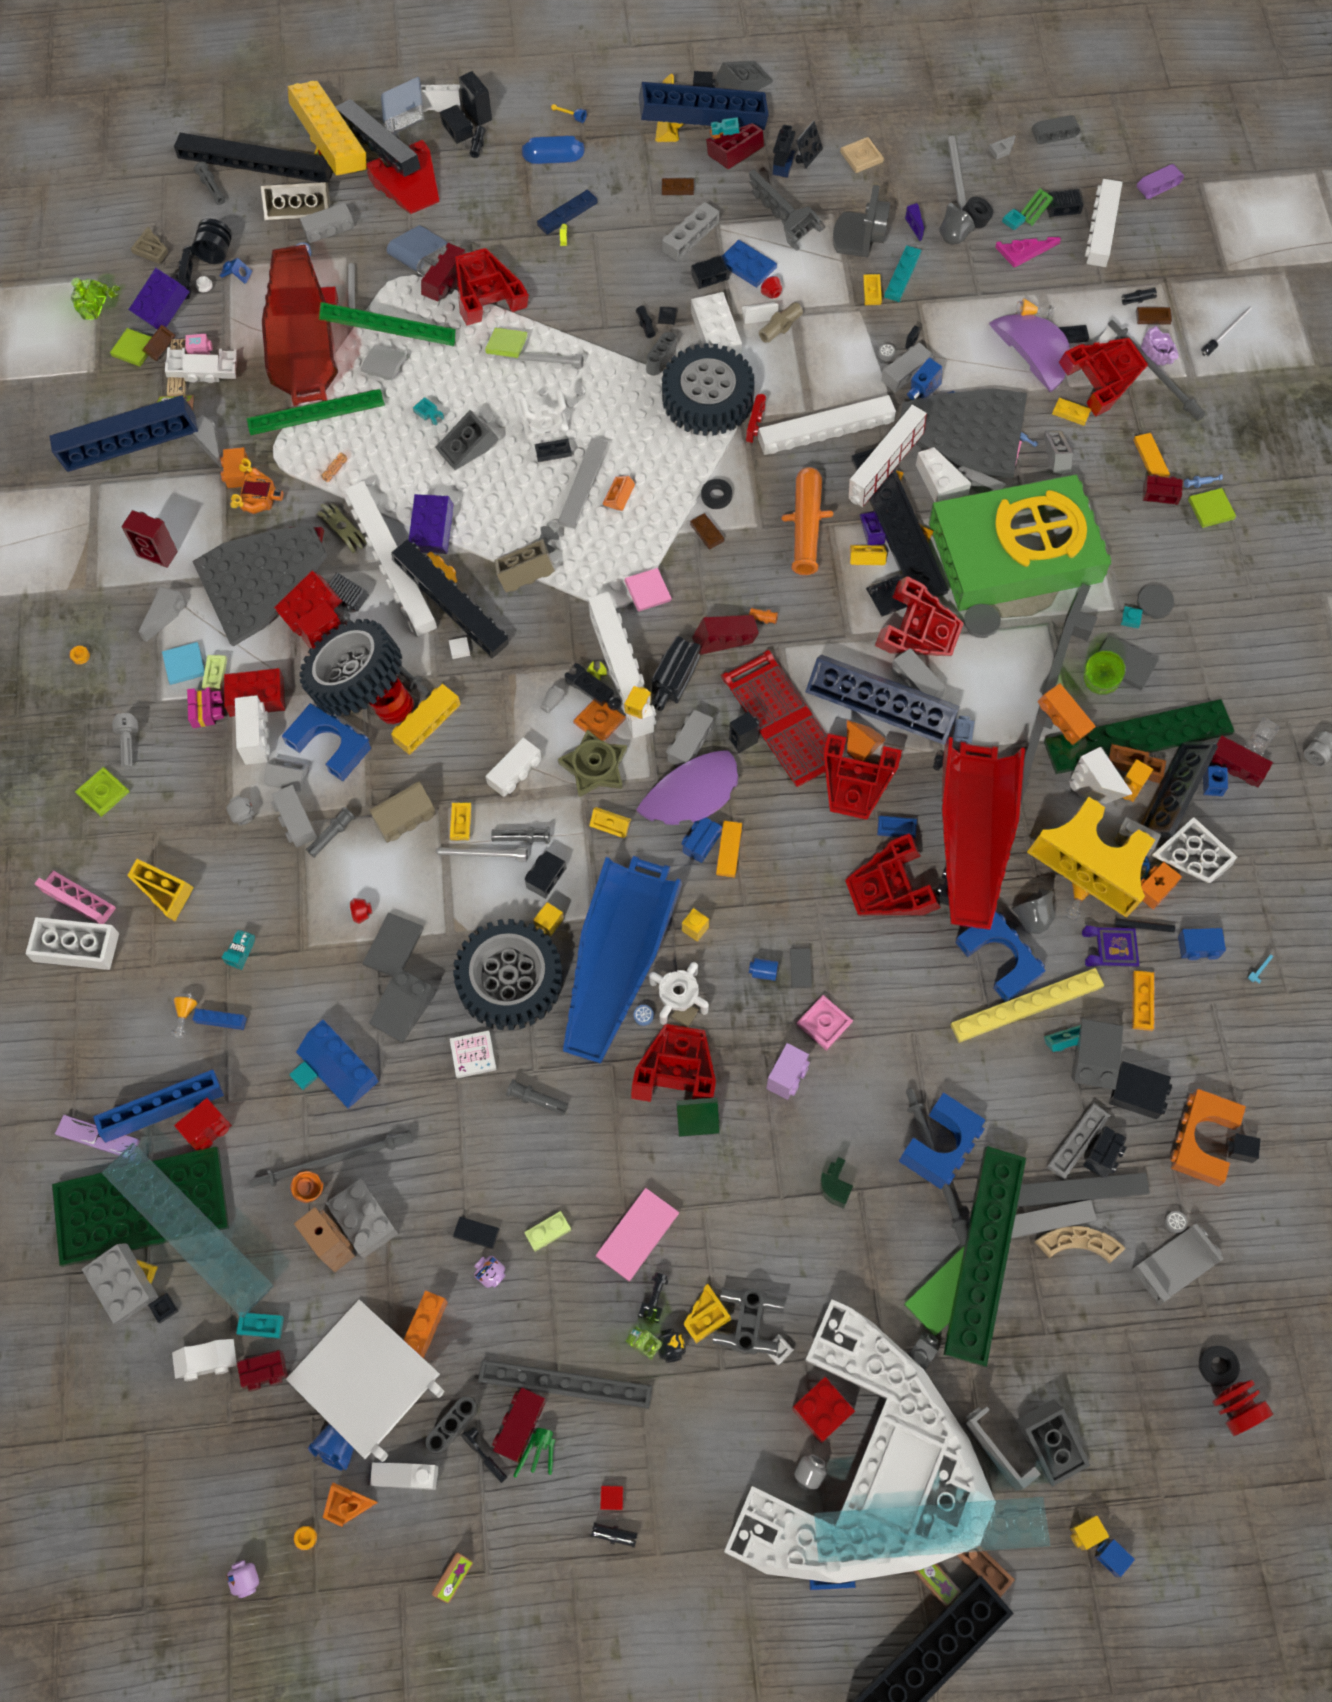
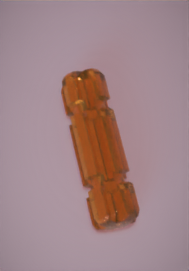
M342 452L326 468L327 471L325 470L322 473L321 477L324 481L330 482L333 478L332 476H335L342 467L341 464L347 461V456Z

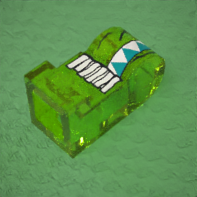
M636 1326L625 1340L633 1349L649 1359L653 1358L663 1344L648 1330H641Z

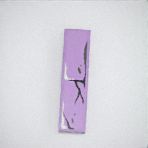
M63 1115L55 1132L57 1136L132 1160L140 1142L136 1138L124 1135L105 1143L98 1134L96 1125Z

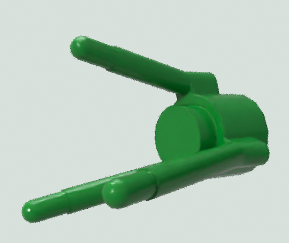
M537 1428L536 1433H532L531 1440L513 1474L514 1478L518 1476L533 1445L537 1449L531 1473L535 1472L541 1450H547L549 1446L548 1474L552 1475L553 1449L555 1439H552V1431Z

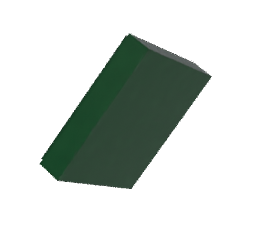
M718 1098L676 1101L679 1137L719 1134Z

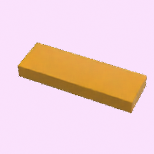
M1147 433L1135 436L1133 441L1149 476L1156 474L1160 477L1168 478L1170 473L1152 434Z
M723 821L716 870L717 876L735 878L742 823Z
M1135 970L1133 972L1132 1029L1154 1030V972Z

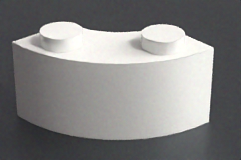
M234 1339L214 1340L201 1345L183 1347L172 1352L175 1379L184 1378V1381L196 1380L199 1375L213 1372L215 1374H224L229 1372L228 1368L237 1365Z

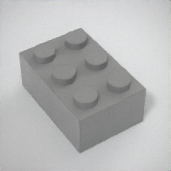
M359 1179L326 1202V1205L348 1239L363 1259L398 1235L362 1179Z
M127 1244L115 1245L82 1268L84 1275L113 1324L126 1321L159 1298Z

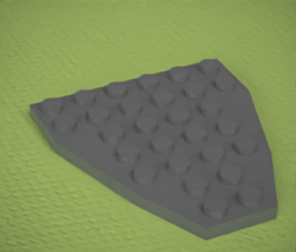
M992 388L938 394L903 402L900 419L911 405L916 406L927 413L924 434L916 442L917 446L924 450L935 448L948 461L977 472L1013 478L1027 393Z
M309 525L271 530L225 542L192 562L228 641L234 647L264 629L278 615L274 607L312 570L316 572L328 555L314 527Z

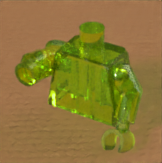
M74 278L71 281V285L74 287L71 300L74 304V309L79 312L83 320L98 319L107 297L105 292H108L109 296L114 298L119 295L114 291H119L120 287L114 285L110 288L107 287V284L93 279L80 280L79 278Z

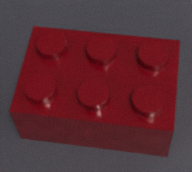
M132 510L121 527L136 556L168 568L178 550L165 526V522L160 518L150 517L144 512Z

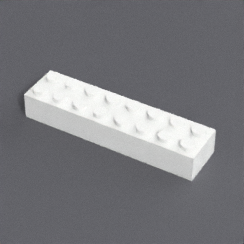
M609 592L588 597L590 619L615 690L622 701L621 706L632 738L653 733L654 725H656L654 717L656 712L653 705H649L643 719L625 713L624 703L633 685L644 687L645 683L642 674L638 673L637 659H633L632 645L627 642L628 635L626 629L621 626V615L616 612V601L614 598H611Z

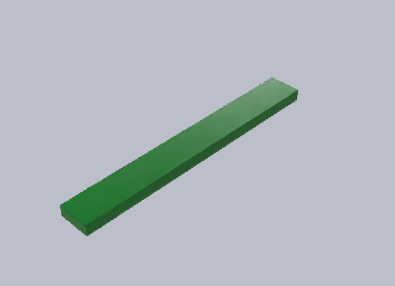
M323 302L320 304L319 320L454 346L456 329Z
M376 389L246 419L250 435H256L385 406L381 389Z

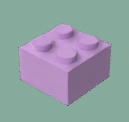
M787 1043L768 1077L766 1089L786 1100L789 1099L790 1095L795 1096L801 1081L799 1078L804 1079L809 1069V1054Z

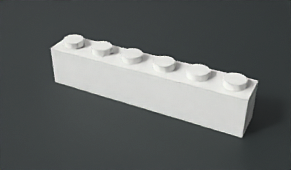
M1103 179L1102 184L1097 187L1096 195L1099 197H1096L1094 203L1096 209L1093 210L1092 220L1094 222H1091L1089 230L1092 234H1089L1087 241L1090 247L1087 246L1085 257H1088L1086 264L1106 267L1122 188V182Z

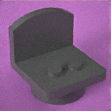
M873 185L870 203L867 202L865 213L868 214L845 211L837 219L833 230V245L837 253L868 257L871 242L884 244L890 202L878 200L879 185Z

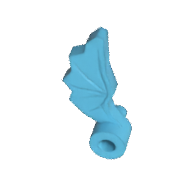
M1270 954L1256 973L1252 971L1248 979L1260 984L1261 980L1257 977L1274 956Z

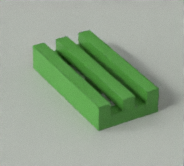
M1041 188L1021 212L1026 217L1025 222L1031 226L1034 225L1053 200V197ZM1045 198H1047L1046 201L1042 204V206H1041V207L1038 209V211L1035 213V215L1031 218V220H1029V218L1031 217V215L1037 210V208H1038L1039 205L1042 203V201H1043Z

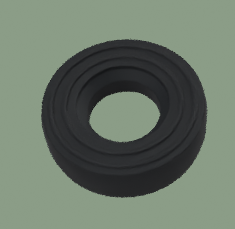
M722 479L707 481L701 490L702 501L711 509L725 508L732 500L730 484ZM719 489L724 495L719 499L711 497L710 492Z
M1212 1346L1201 1354L1199 1370L1207 1382L1222 1387L1232 1384L1237 1379L1240 1373V1363L1235 1353L1229 1348ZM1216 1357L1224 1359L1227 1363V1371L1223 1375L1215 1373L1211 1367L1212 1360Z

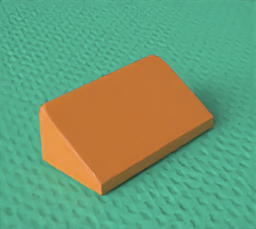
M630 476L615 477L602 503L604 506L623 511L635 486Z

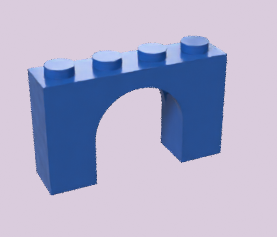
M309 703L284 732L282 738L286 745L301 753L308 743L321 733H334L341 738V744L325 765L329 773L344 782L370 751L369 739L362 733H356L350 725L342 724L336 716H330L323 712L318 705L314 706Z
M996 911L990 930L970 927L956 939L955 943L967 957L989 943H1001L1012 951L1015 957V968L996 982L993 987L1004 1002L1010 1001L1042 977L1046 971L1042 961L1038 958L1036 959L1031 954L1030 947L1019 940L1017 932L1013 928L1010 929L1006 924L1005 918L1000 913L997 914Z
M944 1092L929 1116L952 1132L956 1140V1150L950 1153H938L913 1138L899 1159L900 1163L939 1189H942L945 1183L950 1185L955 1177V1174L952 1173L955 1168L960 1169L966 1160L962 1156L965 1152L967 1154L971 1152L975 1145L972 1142L975 1137L979 1139L985 1130L982 1127L985 1122L984 1118Z

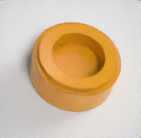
M76 646L70 651V658L75 664H84L89 660L90 653L86 647Z
M302 1526L294 1534V1544L301 1550H309L317 1542V1532L310 1526Z

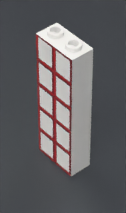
M911 405L851 477L849 499L852 503L863 507L924 434L927 413Z

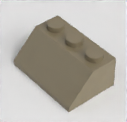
M543 539L494 560L497 576L506 593L516 591L525 584H532L537 579L548 577L555 572L553 562Z
M420 781L369 810L375 826L387 843L397 840L403 833L414 830L417 825L431 820L436 815L434 806Z

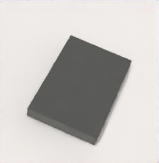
M1109 635L1092 666L1142 690L1158 659Z
M388 912L363 961V965L393 977L399 968L404 970L424 927Z

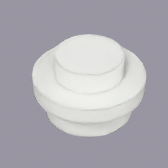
M205 276L199 277L196 280V288L199 292H208L213 287L212 281Z

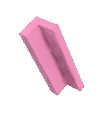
M55 871L49 875L46 881L38 878L35 882L40 891L96 924H105L116 909L112 904ZM55 878L61 880V887L51 885ZM75 888L77 895L70 896L66 894V890ZM90 897L92 904L85 905L81 902V899ZM106 906L108 909L102 916L97 912V907Z

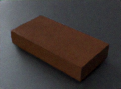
M1137 307V324L1171 325L1170 307Z
M161 325L142 351L157 361L176 335Z

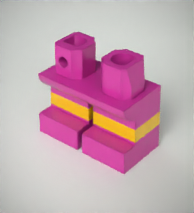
M210 687L202 691H196L195 688L187 689L188 720L193 728L215 725V720L224 718L222 706L214 707V704L223 703L221 691H211Z

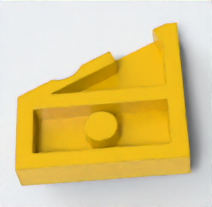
M708 1284L705 1285L702 1295L696 1301L691 1314L688 1315L684 1322V1327L696 1344L731 1320L730 1315Z

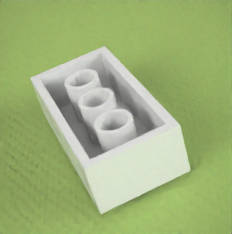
M721 292L691 299V314L703 348L704 343H709V347L712 348L714 343L718 344L719 349H722L723 345L727 346L728 352L731 349L736 350V356L739 353L741 354L742 342L724 293Z
M35 917L25 954L33 962L110 970L119 933L112 925Z

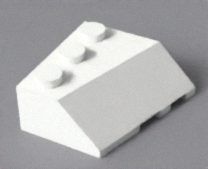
M1101 747L1081 756L1069 781L1072 790L1077 792L1079 797L1086 799L1090 797L1104 804L1133 794Z
M1194 817L1152 854L1153 857L1207 883H1211L1219 878L1237 859L1234 853Z

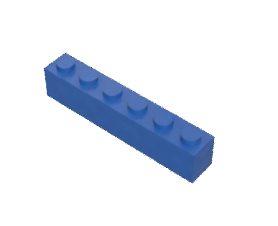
M210 1070L93 1116L98 1134L107 1143L195 1108L206 1098L210 1101L224 1096L216 1073L214 1070Z

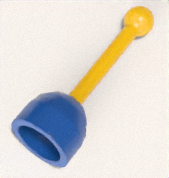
M556 104L551 105L553 111L558 110L574 115L577 122L584 123L586 120L587 112L584 109H577L573 112L557 107Z

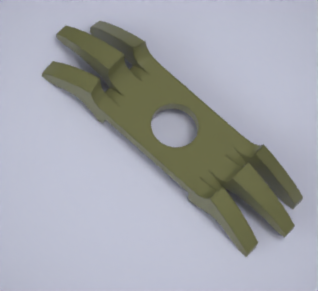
M332 503L329 504L330 507L325 504L320 505L329 518L321 511H318L317 515L337 533L352 553L356 551L349 538L360 549L363 546L356 535L365 545L367 544L362 533L349 522L336 505ZM340 522L346 523V527L344 529H338L336 527L337 524Z

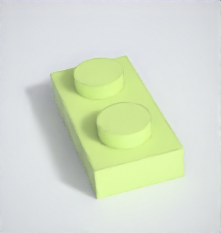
M207 655L202 683L203 690L210 687L211 691H222L227 664L226 656Z
M560 1211L524 1233L536 1252L570 1232L571 1228Z

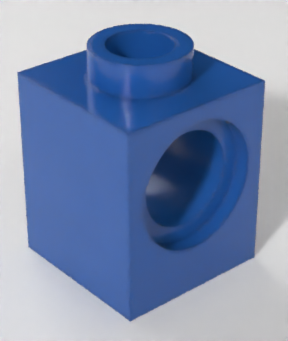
M1217 765L1208 766L1203 776V794L1223 796L1228 789L1227 768Z
M1114 1539L1103 1540L1096 1548L1098 1553L1095 1558L1115 1577H1121L1135 1561Z

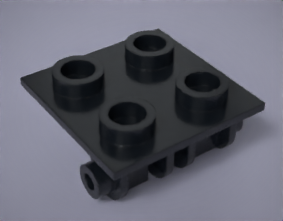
M815 121L796 140L800 153L796 155L795 161L798 164L804 163L806 169L823 149Z
M896 575L893 578H888L866 588L881 617L908 606L892 598L898 582L904 578L903 575Z

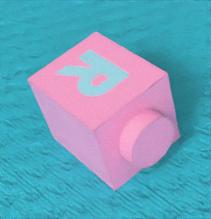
M206 334L186 335L187 354L210 355L213 347L211 340H208Z

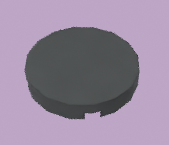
M1150 585L1143 588L1139 593L1137 606L1138 609L1143 610V615L1150 616L1153 619H1160L1169 615L1174 607V598L1168 589L1158 585Z
M977 604L970 607L965 613L964 626H966L967 631L971 635L978 638H987L997 632L1001 618L995 608L986 604Z

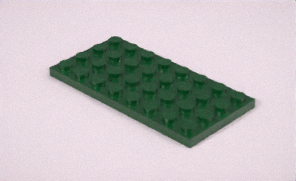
M217 1146L52 1184L59 1266L61 1267L95 1260L117 1244H127L130 1250L134 1251L229 1229L220 1154Z

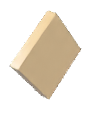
M869 137L840 149L841 154L855 173L884 161L883 156Z

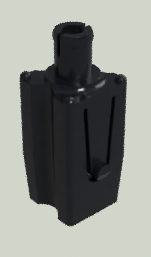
M676 636L665 655L662 656L661 662L651 679L652 694H655V696L651 700L650 705H653L654 709L658 707V711H662L668 699H671L676 704L679 702L699 662V644L687 642L682 637Z

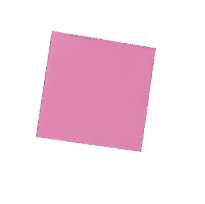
M658 568L627 577L624 580L638 612L670 602L672 599Z
M822 995L796 1025L827 1051L853 1023V1020Z

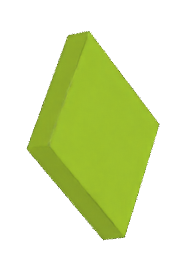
M495 327L485 352L487 354L518 358L528 337L527 332Z
M127 328L110 354L112 357L141 367L148 357L142 350L152 337Z
M1222 488L1193 495L1188 499L1202 528L1235 520L1236 514Z
M104 767L75 791L100 817L106 814L130 792Z

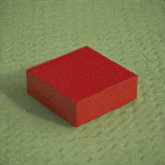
M601 1486L600 1510H623V1486Z

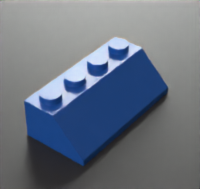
M321 1020L307 1032L296 1051L348 1109L379 1082L375 1074L324 1020Z

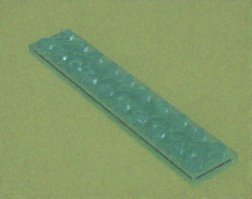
M132 1143L102 1172L240 1317L243 1318L274 1287L251 1261L135 1143Z
M1043 1497L814 1513L819 1563L1050 1547Z

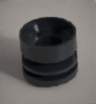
M211 218L202 219L198 224L192 243L193 253L197 258L209 264L224 262L232 239V232L226 224L219 220Z

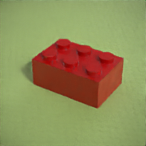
M312 570L274 609H276L292 631L301 636L295 622L296 620L325 601L334 610L342 600L325 579Z
M280 668L224 674L225 708L229 716H235V698L258 696L260 702L264 703L265 711L268 713L285 711L284 678Z

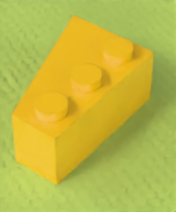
M136 859L127 875L173 921H176L194 889L187 882L139 859Z

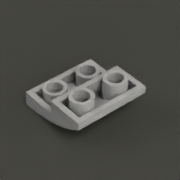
M375 344L367 354L361 366V372L392 381L399 373V366L406 360V353Z

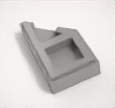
M1013 135L989 144L988 149L996 160L1010 155L1016 136Z

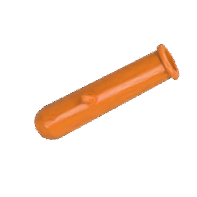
M806 467L798 472L796 477L795 512L781 517L784 522L794 521L795 523L794 562L791 565V569L800 575H811L818 571L819 565L816 563L819 520L833 516V511H821L820 509L823 479L820 472L813 467Z

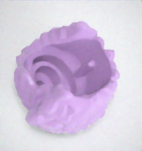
M1157 326L1148 329L1143 338L1141 350L1156 365L1172 364L1174 360L1178 359L1179 354L1170 335L1162 333Z

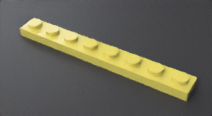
M1096 968L952 1022L950 1026L960 1043L1104 987V984Z

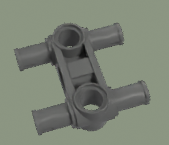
M722 1287L720 1301L737 1303L741 1307L736 1332L731 1334L715 1330L713 1344L732 1347L733 1351L742 1354L755 1355L757 1352L777 1356L779 1342L760 1339L758 1333L762 1310L769 1309L784 1312L786 1299L767 1296L765 1292L755 1288H744L739 1291ZM750 1295H756L759 1301L757 1304L751 1305L747 1302V1298ZM749 1338L752 1344L749 1348H742L739 1344L740 1340Z

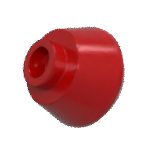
M770 276L763 281L761 285L762 295L771 299L781 295L782 285L777 276Z
M353 898L350 901L351 915L355 923L361 924L369 919V914H372L370 902L367 903L365 899Z

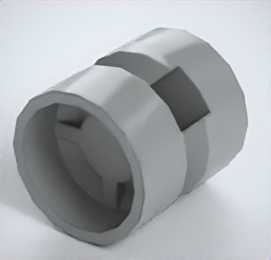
M1326 731L1319 732L1304 751L1306 760L1317 767L1325 766L1330 760V756H1332V734Z

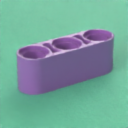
M1171 164L1143 177L1136 187L1146 199H1150L1179 185L1184 179V175L1174 164Z

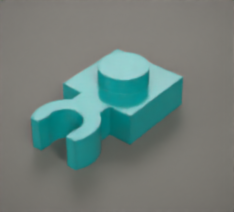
M738 117L723 119L722 123L712 122V135H718L722 132L723 135L739 133Z
M425 397L413 407V411L425 421L430 418L434 425H438L435 418L444 419L443 413L438 411L437 406Z

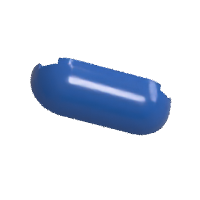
M574 136L530 138L529 142L525 145H522L523 158L533 164L574 162L579 160L585 151L583 142L581 143L576 140Z

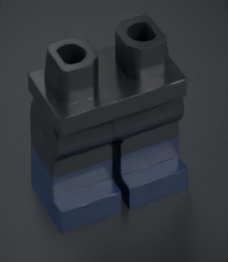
M784 124L782 129L780 128L773 149L775 155L772 175L786 178L789 176L795 157V151L791 150L796 131H792V126Z

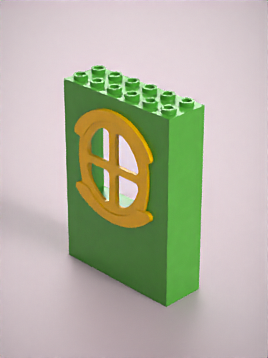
M1077 474L933 503L929 526L933 530V538L958 612L968 610L977 604L993 605L1081 587L1082 583L1093 585L1103 582L1111 565V557L1105 550V541L1100 537L1099 526L1094 521V513L1089 508L1088 497L1084 495L1083 484L1079 481ZM1047 505L1057 508L1066 514L1067 519L1044 523L1037 506ZM1030 508L1036 525L1012 529L1010 525L1012 518L1022 509ZM1065 526L1071 527L1072 534L1069 540L1062 546L1053 548L1046 531ZM1037 532L1041 536L1045 550L1036 551L1020 545L1015 540V537Z

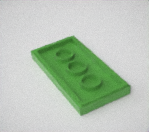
M965 1246L904 1304L934 1336L950 1322Z

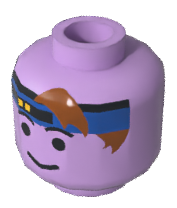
M489 1256L486 1259L482 1257L474 1265L477 1269L474 1277L486 1288L492 1286L495 1288L506 1276L504 1274V1265L494 1256Z
M245 1560L232 1564V1570L226 1575L231 1594L243 1598L256 1592V1587L260 1582L255 1565L253 1563H245Z

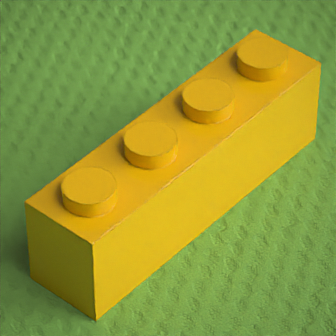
M443 684L435 688L426 700L420 702L418 708L413 713L411 712L406 716L405 721L393 729L391 733L393 742L410 755L461 705L459 697Z

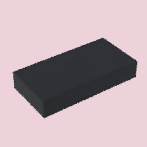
M459 1216L453 1238L494 1249L500 1229Z

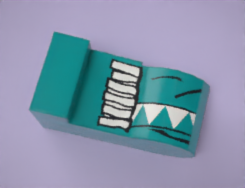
M238 930L227 952L225 951L222 956L225 964L242 970L254 945L255 935Z

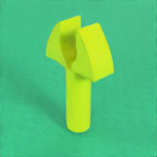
M566 224L561 225L560 246H567Z
M594 661L587 669V672L600 680L602 675L607 676L606 668L601 661L598 672L594 670Z

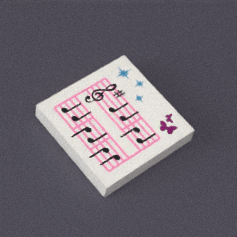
M489 1031L450 1038L457 1078L496 1070Z

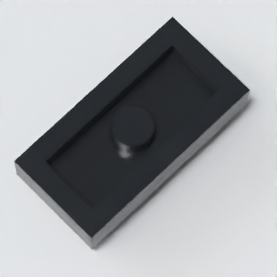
M568 438L534 444L538 462L572 457Z

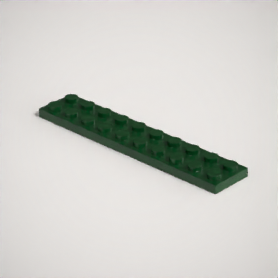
M1222 699L1095 727L1074 745L1064 735L1046 738L1044 744L1055 774L1074 771L1081 756L1099 747L1103 749L1108 758L1112 744L1153 753L1179 747L1184 742H1201L1232 735L1235 730Z
M990 1146L984 1148L943 1354L982 1367H987L1026 1164L1025 1157Z

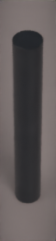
M1115 918L1114 923L1115 926L1175 932V925L1120 918Z

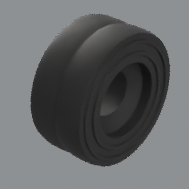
M971 197L962 209L971 216L975 228L985 227L993 216L991 205L981 197Z

